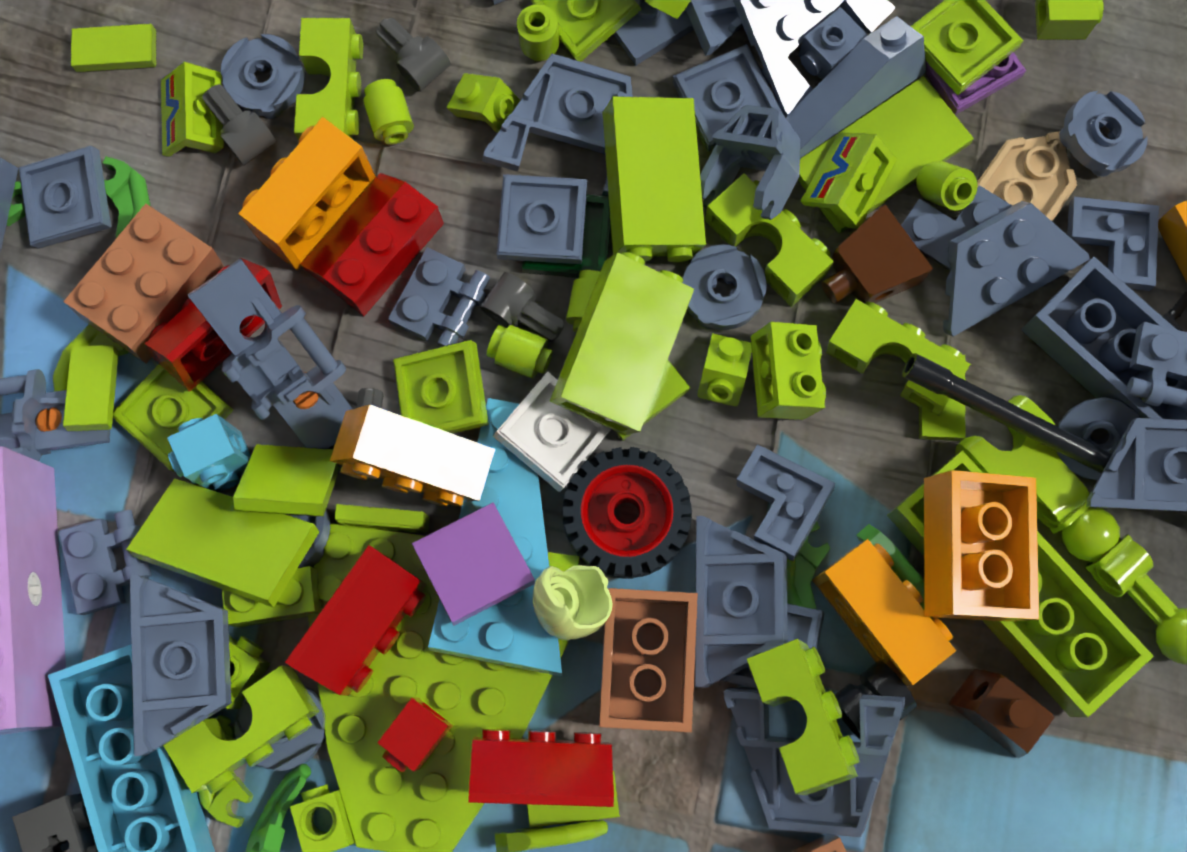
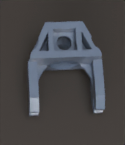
M744 105L730 119L729 123L714 133L712 137L716 142V146L700 174L702 199H705L703 205L707 207L733 183L740 167L762 170L765 173L756 188L753 207L762 210V218L771 220L781 213L799 178L800 137L780 109Z

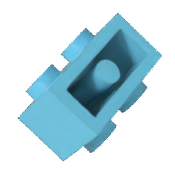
M214 414L206 419L195 418L179 426V432L167 437L173 450L168 453V458L179 477L184 476L193 484L197 483L206 489H215L216 492L224 491L237 485L240 482L239 477L243 475L251 457L241 431L218 414Z

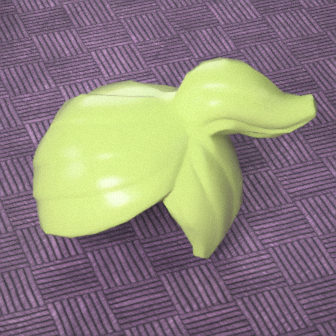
M582 565L572 566L564 572L553 566L543 570L535 581L533 606L540 625L547 633L561 640L579 639L589 636L604 625L611 614L613 603L607 588L608 579L602 570L596 566Z

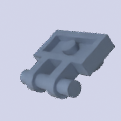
M427 247L388 320L390 324L425 341H428L436 327L443 331L437 342L440 347L456 344L458 338H464L469 328L466 323L475 306H481L486 296L484 289L490 277L476 270L470 282L464 283L460 281L466 270L464 264ZM452 295L461 298L452 316L443 314Z
M1143 322L1137 327L1129 368L1147 372L1146 379L1131 377L1126 393L1141 397L1143 403L1159 406L1161 403L1180 407L1183 413L1187 414V332ZM1166 377L1186 382L1185 390L1167 386Z
M132 510L120 511L114 514L117 530L109 533L107 521L101 518L58 531L78 615H87L126 603L122 586L130 584V575H140L146 578L152 576L149 563H144L143 560L133 557L126 550L140 530V526L135 525ZM122 547L126 567L118 571L113 549Z

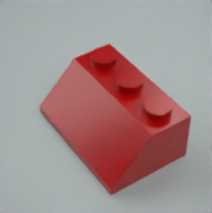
M380 173L303 260L300 266L362 316H365L443 226L444 222L439 208L407 182Z
M241 258L277 308L281 309L282 304L271 273L265 267ZM230 265L223 267L218 273H220ZM190 298L185 301L181 311L172 320L158 325L145 343L154 360L189 392L232 353ZM256 315L248 316L241 321L240 333L250 337L265 321Z
M368 545L285 663L338 695L349 696L352 690L358 693L373 674V670L369 666L379 652L385 655L398 639L400 632L396 628L404 616L412 617L424 602L426 595L422 591L427 584L380 551Z
M483 729L482 738L473 737L468 803L614 807L612 744L601 742V733L574 732V741L556 740V732L528 731V739H510V730Z

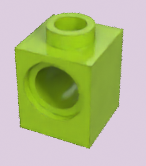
M328 784L302 792L303 802L290 806L302 852H333L355 843L340 790L330 793ZM318 807L326 808L332 815L333 823L328 832L320 831L314 824L313 816Z

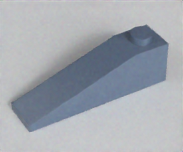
M896 16L863 38L786 117L800 137V158L925 74L924 36Z

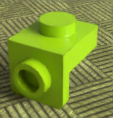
M464 73L446 108L456 117L485 121L498 133L506 118L520 102V99L498 77Z
M712 333L697 393L699 398L731 406L739 405L752 353L751 342Z

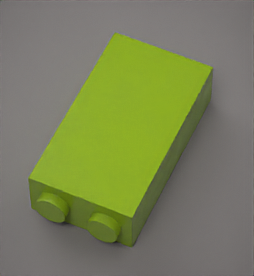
M613 96L602 112L613 255L617 252L620 254L622 252H629L638 255L645 261L651 260L652 256H667L670 262L691 260L706 245L694 98Z
M617 252L607 259L597 279L550 402L624 435L640 432L694 288L683 284V278L673 272L666 270L658 272L646 266L645 260L633 253L622 252L620 254Z

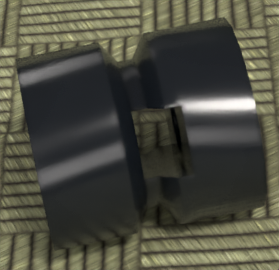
M878 660L860 674V685L856 686L849 683L835 694L842 713L841 719L859 740V699L862 695L905 697V706L900 720L917 708V703L906 685L881 660Z

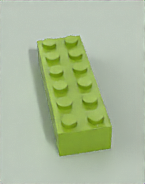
M962 450L948 460L933 475L951 470L983 472ZM922 483L887 516L924 556V483ZM1037 531L1039 620L1011 622L982 621L1070 717L1088 718L1154 656Z

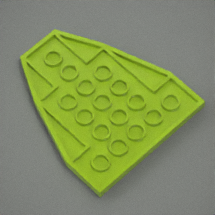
M330 523V534L323 548V557L314 565L318 572L319 583L317 587L322 609L368 545L380 551L427 584L422 591L426 595L424 602L412 617L404 616L396 628L400 632L398 639L385 655L379 652L369 666L373 670V674L358 693L352 690L349 696L338 695L318 683L320 702L325 713L324 729L327 749L356 847L386 852H453L485 804L468 803L473 737L482 738L483 729L510 730V739H522L553 675L430 651L428 645L439 597L412 545L413 542L425 536ZM548 552L549 566L559 568L563 572L572 566L579 565V556ZM319 614L308 615L309 628ZM558 639L560 659L568 646L569 640ZM416 697L420 698L453 724V727L420 770L413 772L407 768L405 772H401L382 757L386 750L377 742L410 699Z

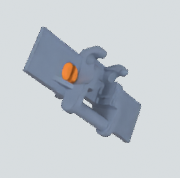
M241 258L189 293L188 297L231 350L232 353L223 361L222 371L231 382L238 381L252 399L251 408L261 420L268 417L270 414L268 410L273 405L306 448L328 449L336 443L345 412L353 409L333 383L344 374L346 367L341 360L335 361L304 319L306 312L300 305H296L282 313ZM252 315L261 317L265 321V328L259 336L249 338L240 333V324L244 318ZM289 329L317 365L308 372H303L278 339L279 336Z
M40 369L29 370L27 375L0 378V396L24 393L22 399H15V402H13L12 413L0 414V446L39 461L42 455L51 454V450L110 443V430L67 431L63 427L67 390L46 393V380Z

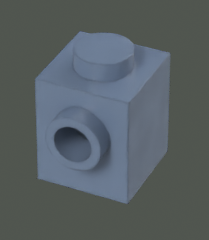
M839 7L804 36L798 56L807 72L813 76L817 75L823 80L868 34Z

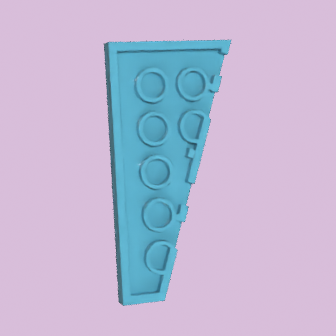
M488 398L486 409L489 425L481 427L477 443L493 448L495 451L480 501H463L459 519L494 502L536 581L543 570L549 567L539 477L536 472L493 437L495 432L519 404ZM534 585L453 626L439 599L428 645L430 651L563 677L558 638L550 635L542 628L534 611Z

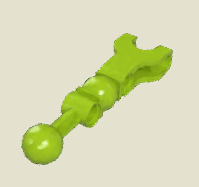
M1016 395L1008 400V402L1055 425L1051 418L1028 397ZM1009 427L1008 429L1013 436V448L1011 451L999 450L980 436L964 438L957 444L955 453L958 454L963 450L983 473L1036 478L1037 518L1049 527L1053 534L1062 531V542L1067 551L1079 560L1089 562L1085 568L1088 572H1091L1095 581L1106 592L1115 597H1122L1127 592L1157 625L1155 628L1156 644L1162 654L1173 662L1187 665V608H1177L1149 578L1146 573L1154 567L1151 556L1143 547L1133 541L1129 534L1120 537V527L1114 516L1102 508L1086 507L1087 499L1090 495L1088 489L1060 459L1057 451Z

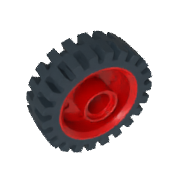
M622 447L613 448L610 452L604 453L603 451L595 455L592 460H587L580 467V470L573 475L563 500V525L571 547L587 565L599 567L605 575L614 578L633 579L643 577L666 566L683 547L692 519L690 494L679 472H676L672 468V464L667 460L657 457V454L651 451H640V448L630 447V449H622ZM622 503H631L638 508L640 515L635 522L624 524L616 519L614 515L615 509Z

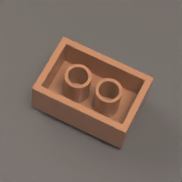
M145 203L63 302L80 319L147 364L152 355L145 346V343L149 340L152 331L161 323L172 320L181 311L183 304L189 298L188 294L214 277L224 265L212 247Z
M608 588L613 604L611 614L605 622L599 727L692 733L698 593Z

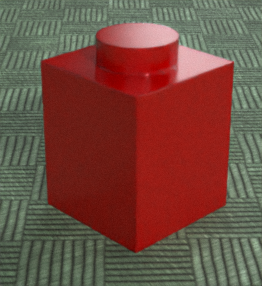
M412 697L377 743L386 750L382 757L401 772H405L407 768L414 772L421 769L453 727V724L420 698Z

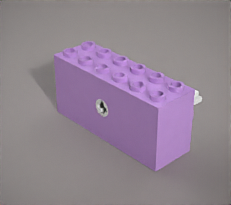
M0 446V735L62 727L48 675L65 669L66 660L54 468Z

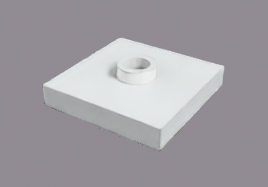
M547 372L495 432L493 437L560 492L609 433L611 428L550 402L558 380Z

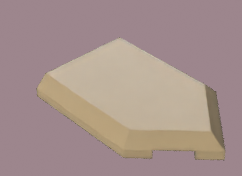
M1059 131L1047 133L1046 136L1029 139L1022 137L1006 140L978 180L977 185L982 186L1012 206L1021 201L1030 202L1053 221L1076 188L1077 181L1074 169L1070 168L1066 147L1060 141Z

